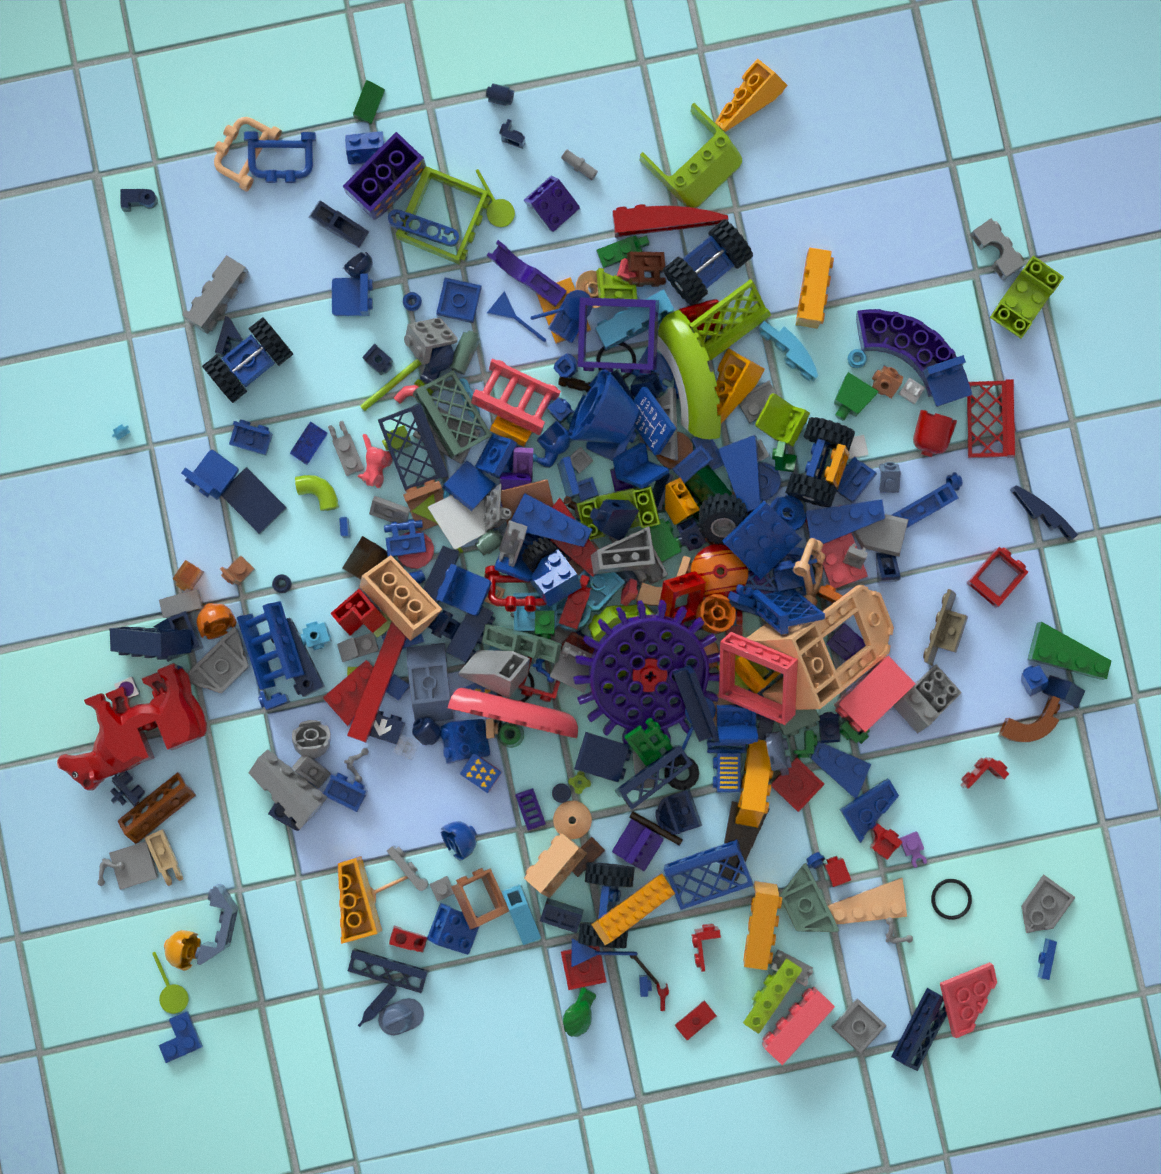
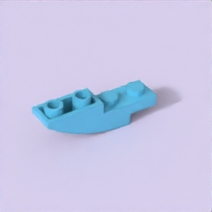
M763 321L758 329L760 336L767 341L769 339L773 341L775 347L781 352L786 351L787 354L784 357L786 365L791 369L796 368L801 372L800 375L804 379L814 382L818 377V373L811 356L803 344L786 327H783L779 332Z

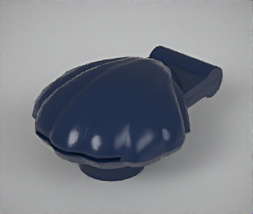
M451 345L432 348L430 362L425 364L423 374L420 376L421 381L428 384L439 378L440 373L451 366L454 358V351Z

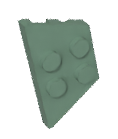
M804 863L779 895V897H782V903L795 930L798 932L840 931L807 863Z

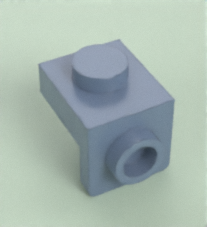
M894 462L879 464L880 493H899L901 475L899 465Z

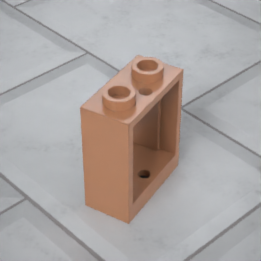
M483 868L472 872V877L467 878V875L456 880L457 884L451 886L470 929L479 927L509 912L491 868L485 871ZM482 878L495 909L476 918L463 886Z

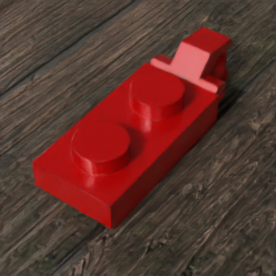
M582 575L580 579L582 588L568 596L559 624L575 630L578 629L590 597L591 588L587 587L590 580L588 576Z

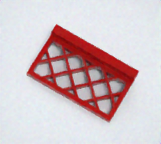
M1014 379L969 382L970 388L971 386H979L984 392L977 399L973 395L967 397L968 458H1015ZM1002 385V393L995 398L989 390L993 386ZM986 393L994 400L987 408L979 401ZM996 402L1002 407V412L997 417L989 411ZM976 403L984 409L978 418L971 413V408ZM986 412L994 418L988 427L979 420ZM971 416L975 419L973 423L971 421ZM996 421L1003 426V431L998 436L989 429ZM976 422L985 428L978 437L972 432V426ZM986 431L995 438L988 446L980 439ZM998 440L1003 445V453H995L989 447ZM977 441L985 447L981 453H972V446Z

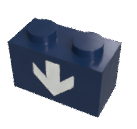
M379 710L369 736L399 745L405 722L401 721L402 717L392 714L390 718L383 716L384 712Z

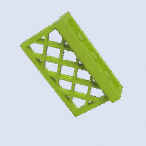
M750 279L689 325L693 333H698L701 347H705L709 359L712 360L769 318L771 313L765 307L754 282ZM751 288L749 296H743L745 291ZM736 300L734 307L728 308L729 303ZM742 300L747 301L744 308H739ZM752 301L758 302L750 308ZM721 311L719 318L713 319L714 314ZM726 312H732L729 320H724ZM737 312L742 313L739 317L735 319ZM705 323L703 331L697 330L696 327ZM711 323H716L714 331H708ZM722 324H727V326L720 330ZM707 335H712L711 338L705 341Z

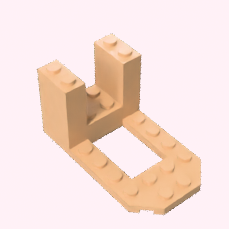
M857 585L823 611L825 613V619L789 626V633L782 635L767 623L747 637V639L798 659L796 710L821 709L889 654L891 645H888L889 636L893 635L894 626L881 593L869 590L864 585ZM854 614L866 646L835 670L823 638ZM783 677L762 693L765 698L781 705L783 699Z

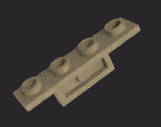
M948 589L947 593L942 597L943 605L941 611L936 615L935 621L937 623L935 629L930 633V643L923 654L924 662L933 666L938 648L954 653L957 652L968 619L967 615L951 611L956 597V593L951 589Z

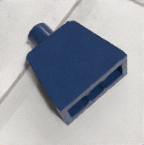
M604 500L599 509H592L590 517L593 520V524L602 533L621 540L625 538L639 510L629 500Z

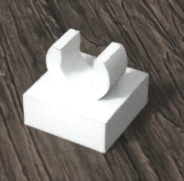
M909 377L898 395L915 404L925 387Z

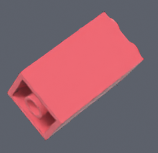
M886 656L834 704L836 707L835 712L841 718H847L850 721V726L856 732H866L915 685V682L890 656Z

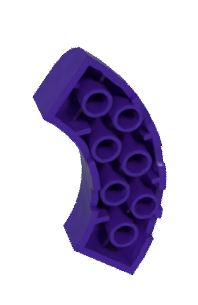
M866 309L858 310L856 313L861 350L864 352H884L902 359L917 372L924 383L928 397H932L923 371L929 366L957 357L956 352L953 348L951 349L945 339L934 329L932 330L925 325L924 322L896 311Z

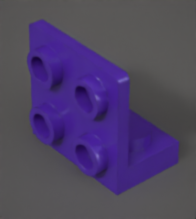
M552 175L523 200L527 206L537 212L552 232L580 209V206L560 179Z

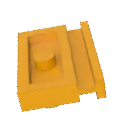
M499 416L496 417L490 428L491 432L512 439L523 447L533 433Z

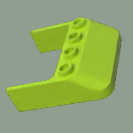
M693 103L690 112L714 136L672 176L664 174L644 152L640 154L639 161L685 207L698 208L740 168L742 156L730 138Z

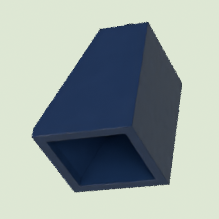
M585 732L574 769L619 783L620 779H624L626 769L623 766L625 760H630L632 750H629L630 745Z

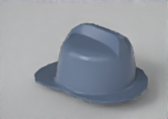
M410 998L392 1003L384 1007L379 1013V1026L383 1032L393 1036L412 1030L419 1026L423 1020V1007L418 1001Z

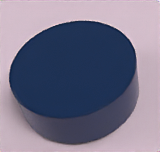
M557 784L552 790V797L555 801L564 803L570 799L571 790L566 784Z

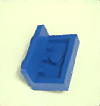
M383 131L345 135L348 164L366 163L384 144Z
M241 419L239 422L234 421V429L229 445L266 456L273 436L268 431L269 428L258 425V427L250 426V422Z
M337 773V775L331 774V779L323 794L358 812L368 792L364 789L365 785L357 781L353 784L347 781L348 777L341 773Z

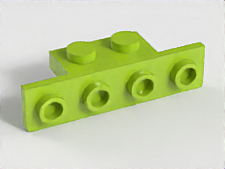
M786 958L777 972L774 971L772 975L768 974L763 981L765 985L762 990H757L752 998L754 1001L752 1003L753 1008L743 1021V1024L759 1034L802 972V968Z

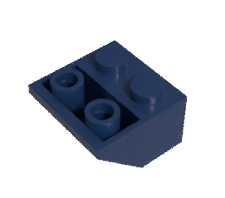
M188 611L171 616L153 626L160 629H177V631L191 629V653L204 648L192 616ZM189 653L171 655L166 660L169 662Z

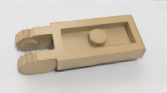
M164 829L144 837L168 886L172 885V879L167 871L170 868H173L175 876L179 881L183 880V875L178 866L179 863Z

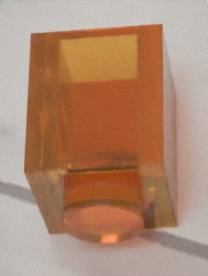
M185 560L172 579L177 582L175 585L183 591L186 589L192 591L204 571Z

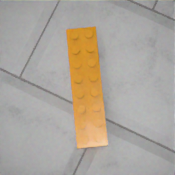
M660 874L591 925L604 945H606L672 897L675 892L663 874Z

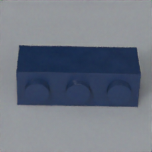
M482 606L477 616L467 613L445 652L467 663L476 653L474 649L477 644H482L485 624L492 625L495 621V617H493L494 612Z

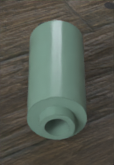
M470 330L467 333L463 332L454 351L453 362L449 366L451 370L465 375L480 342V339L477 338V333Z

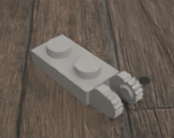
M342 420L339 422V426L344 436L337 438L335 428L332 425L328 426L344 472L346 476L364 470L352 437Z

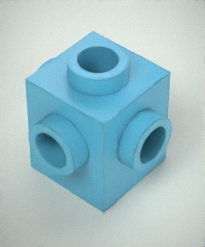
M317 621L306 624L307 628L302 629L301 639L303 645H307L308 648L319 650L324 648V644L332 642L327 623L325 622L320 624ZM315 633H317L316 639L313 638V635Z

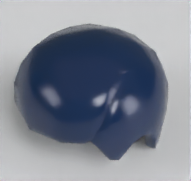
M360 252L349 260L343 269L351 277L360 278V274H368L373 266L372 257L367 252L365 254Z

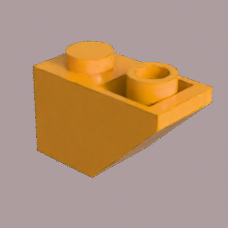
M681 478L666 484L665 510L674 525L681 523L699 511V507Z

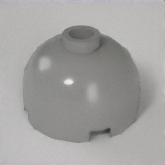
M307 720L301 722L296 730L294 728L292 731V743L296 752L301 756L307 755L315 759L324 755L330 747L331 732L327 725L321 724V721Z

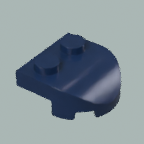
M690 789L663 798L655 812L656 821L660 828L665 829L671 834H680L702 826Z

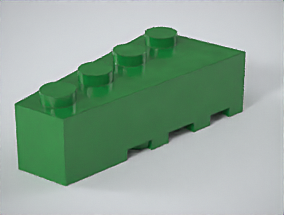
M1043 622L1036 624L1027 658L1030 661L1099 680L1107 679L1112 660Z

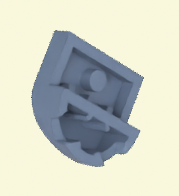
M781 731L766 733V744L772 771L780 770L782 776L789 775L788 768H791L792 765L790 756H786L785 750L789 749L787 738L782 737Z

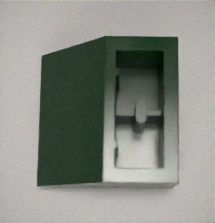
M709 465L699 470L685 483L699 508L702 502L708 500V497L711 495L713 497L718 493L720 495H724V493H728L729 496L732 495V492ZM698 511V512H696L693 516H694V517L696 518V520L699 522V511Z

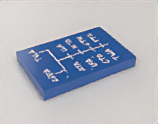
M642 387L633 400L639 408L634 426L653 454L660 455L677 428L647 387Z

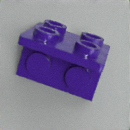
M631 819L612 852L629 864L645 871L664 839Z

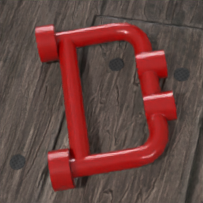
M493 565L485 568L484 577L492 583L488 591V598L492 604L505 607L507 612L516 611L517 606H524L527 612H533L536 610V606L546 605L542 598H535L534 596H527L525 599H516L514 596H508L505 599L497 598L496 583H530V581L526 582L510 575H500V572L495 570Z

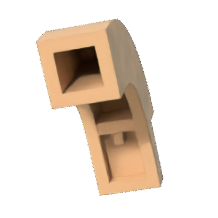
M683 556L677 576L690 573L692 565L690 557ZM642 582L636 602L638 603V601L642 600L643 604L648 606H658L662 587H655Z

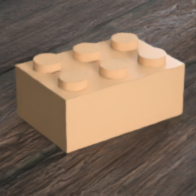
M562 833L560 836L554 837L551 841L552 845L548 850H544L539 855L538 862L527 869L526 876L524 877L537 891L548 898H551L587 855L574 841Z

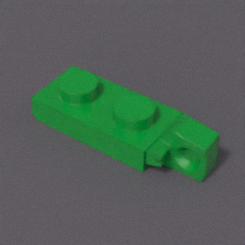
M635 235L599 248L596 252L602 267L606 268L621 262L623 258L627 259V253L642 252L641 248L648 246L650 242L647 235L638 239Z

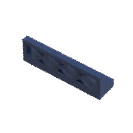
M442 546L423 588L437 604L439 603V600L436 599L438 589L443 584L445 573L451 564L456 565L460 556L459 551Z
M691 665L673 671V676L698 741L701 742L710 737L715 742L719 741L716 726L694 669Z
M674 745L672 749L663 753L662 757L643 768L614 791L633 810L693 763L680 745ZM679 755L686 762L680 768L674 767L675 758ZM663 767L670 768L669 776L666 779L658 778L659 771ZM647 779L654 780V786L650 791L643 790L644 781ZM632 790L639 791L638 800L634 803L627 796Z
M356 948L352 950L348 972L422 993L429 970ZM355 959L364 961L367 967L362 970L354 969ZM374 965L383 967L385 973L380 976L374 975L371 967ZM397 971L402 973L404 978L394 981L389 973ZM414 976L422 979L419 988L411 986L408 978Z
M929 988L926 989L891 1056L892 1058L916 1071L919 1070L947 1016L945 1004L942 1010H940L944 1001L943 996ZM935 1020V1024L931 1028V1024ZM926 1038L925 1043L921 1045L923 1039ZM917 1055V1058H916L914 1064H911V1062H912L914 1056Z

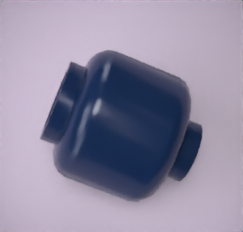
M430 717L418 718L413 723L412 735L422 745H433L440 738V727Z

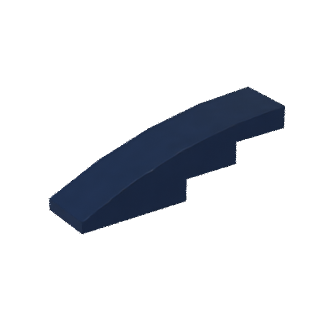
M1017 485L1010 489L1032 520L1040 517L1050 531L1057 527L1067 541L1073 540L1078 536L1069 523L1040 498Z

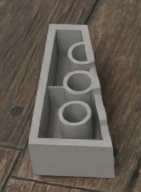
M226 255L213 272L212 278L214 279L204 284L201 292L202 295L195 296L191 302L192 307L190 311L185 310L182 316L190 324L206 334L210 331L212 332L218 324L217 319L219 316L224 315L227 311V304L230 299L233 300L236 297L239 285L247 280V268Z
M268 749L258 757L248 772L264 791L271 793V799L276 804L280 803L284 807V813L288 818L293 817L297 822L295 825L299 830L318 812L328 798Z

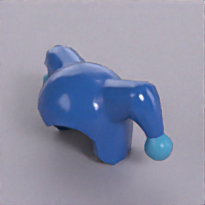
M572 416L567 418V423L570 424ZM555 421L536 440L545 450V457L539 458L536 454H533V462H537L547 468L552 467L558 455L567 451L571 442L574 441L569 438V436H572V434L568 433L569 430L564 428L558 421Z

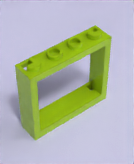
M426 166L405 212L416 215L431 179L480 199L459 250L454 255L407 235L408 232L399 229L395 235L398 240L460 265L461 260L465 261L468 250L466 249L468 244H472L474 241L476 225L480 226L482 222V211L489 206L490 198H488V191ZM405 217V221L401 220L404 223V227H406L408 217Z

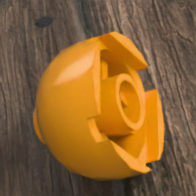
M180 930L172 934L165 941V957L171 966L183 971H187L192 967L190 962L192 959H195L197 947L201 945L200 938H197L198 933Z

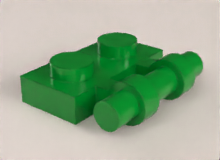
M652 718L646 720L645 723L648 725V729L645 731L640 725L624 736L646 767L662 757L659 751L661 748L664 747L666 751H669L673 747L669 737L662 733L660 725L654 722ZM653 735H655L658 739L654 743L650 739V737H652Z

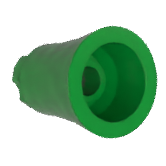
M505 722L498 730V739L505 747H517L524 739V729L521 725ZM510 730L514 732V737L512 738L507 736V732Z

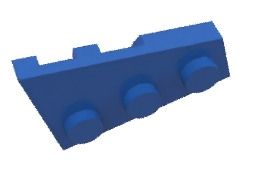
M817 741L814 754L810 757L815 764L834 779L854 799L858 797L871 767L870 763L827 744L820 743V741Z
M887 778L839 809L860 843L865 838L866 833L876 825L875 822L880 816L885 814L899 797V794Z

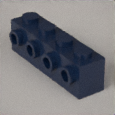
M289 617L287 622L305 674L293 678L296 683L293 686L298 695L301 694L302 697H306L324 688L325 685L306 646L303 645L301 636L292 618Z

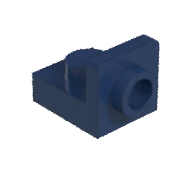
M507 119L506 124H502L499 132L502 142L523 149L525 136L519 131H510L512 120Z
M833 712L823 713L819 716L820 720L818 721L820 743L840 742L839 714H834Z

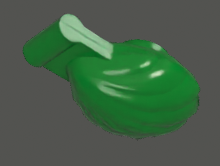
M584 987L581 988L577 1001L569 1006L563 1016L564 1030L571 1037H579L586 1033L592 1022L591 1005L596 999V994Z

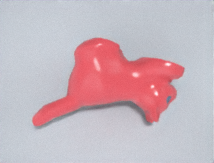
M363 434L362 437L367 450L366 471L363 474H359L358 477L367 486L373 487L375 485L377 488H380L384 481L383 469L392 464V456L389 451L373 447L370 438Z

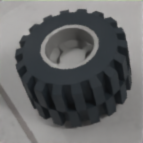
M718 493L715 494V497L711 495L708 497V500H704L699 508V530L702 536L707 538L709 542L713 541L715 544L723 543L722 540L747 517L745 503H742L740 498L736 499V496L733 494L729 496L728 493H724V495Z

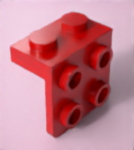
M990 757L980 758L974 764L976 768L971 773L967 772L961 778L962 783L960 786L969 789L987 769L997 779L1005 780L1009 775L1006 771L1008 767L1000 760L997 761Z
M713 923L703 924L702 928L694 929L695 934H691L692 944L694 948H697V953L694 954L695 965L697 968H700L701 972H705L701 940L721 938L720 929Z

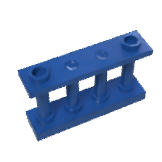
M281 601L263 605L264 613L253 617V613L237 617L260 690L275 687L274 679L285 675L287 680L305 675ZM267 620L270 631L259 635L256 625ZM273 639L276 650L265 654L262 643ZM279 657L282 668L271 672L268 661Z

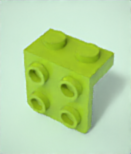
M772 393L755 426L777 442H786V445L793 447L807 422L810 412L794 407L777 394Z

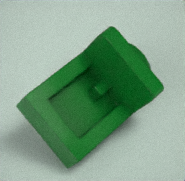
M778 441L777 449L773 448L772 460H775V470L794 472L797 455L786 454V442Z
M535 611L536 636L551 639V636H555V611Z
M844 721L839 726L841 729L840 734L846 740L850 739L854 744L858 742L862 744L869 737V729L858 734L847 721Z
M814 730L804 731V750H793V754H798V758H809V754H814V746H817V734H814Z

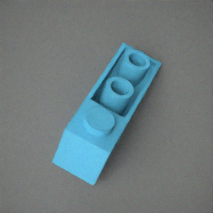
M518 884L503 890V896L523 945L541 939L522 885Z

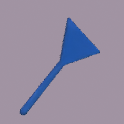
M505 291L487 312L515 319L543 342H546V338L516 316Z
M572 938L571 967L596 955L636 956L638 953L631 951H596L585 944L578 943L577 940Z

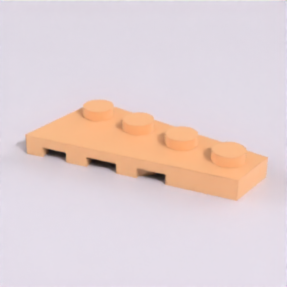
M898 878L892 882L827 905L836 924L882 920L889 917H907L903 878Z

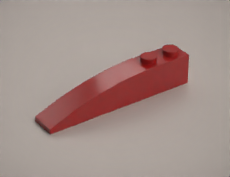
M639 204L635 208L629 209L625 206L618 207L612 213L615 237L714 226L723 219L729 220L728 215L682 206H646L645 204Z

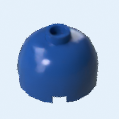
M454 821L441 828L443 830L441 832L442 839L448 850H451V848L456 854L453 856L457 860L462 861L473 853L476 847L475 836L477 833L472 826H468L461 821Z

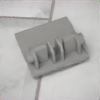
M501 484L485 497L484 506L486 507V514L483 518L485 532L491 528H499L512 515L508 508L500 507Z
M565 642L560 652L559 661L555 663L550 677L585 693L588 684L576 685L574 684L573 677L589 675V666L576 663L575 657L578 655L591 658L592 654Z

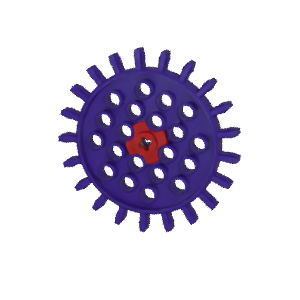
M642 600L637 603L638 616L627 619L625 612L621 607H618L616 610L621 623L611 629L605 621L599 619L598 624L601 630L606 633L598 642L586 635L583 638L588 646L595 648L591 658L576 655L575 660L580 665L589 666V675L574 676L573 681L576 685L589 684L591 692L577 697L580 705L595 700L598 705L595 710L587 715L590 722L595 721L603 714L610 719L602 730L604 735L608 736L616 725L625 728L622 734L623 744H628L624 736L641 725L644 731L648 729V725L645 722L649 718H652L654 722L660 725V730L669 737L671 742L668 728L679 723L682 730L687 734L690 730L688 723L684 720L686 718V707L675 678H672V672L688 666L686 665L687 661L694 658L695 663L691 667L696 673L704 697L717 702L719 699L717 694L706 689L708 681L719 682V673H710L709 664L719 662L720 653L707 655L704 650L706 646L714 643L717 638L712 633L699 640L695 633L704 625V621L699 617L689 627L681 623L687 613V609L682 605L673 619L665 616L666 603L664 600H660L656 615H646V608ZM636 632H644L641 638H634ZM664 632H671L669 638H661ZM623 644L629 645L626 651L619 650ZM656 645L654 651H647L648 646ZM676 646H683L680 652H674ZM639 657L642 659L639 664H632L635 658ZM607 658H614L613 663L605 664ZM663 658H668V659H669L668 662H667V664H665V665H660V664H659V662H660L661 659H663ZM620 671H627L624 677L617 676ZM607 683H611V684H612L611 689H609V690H604V689H603V686H604L605 684H607ZM633 684H639L637 690H630ZM666 684V688L664 690H657L659 685ZM618 697H625L622 703L615 702ZM652 697L649 703H643L644 698ZM673 697H678L679 700L675 704L669 703ZM633 709L637 710L636 715H628L629 711ZM658 710H664L662 716H655V713Z

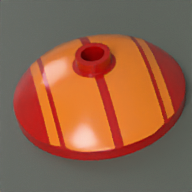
M712 544L703 548L695 556L691 565L690 572L696 571L706 582L703 596L705 598L713 594H720L728 598L730 591L737 593V586L739 584L745 586L748 580V567L723 544ZM718 568H722L724 570V573L722 575H719L717 573Z

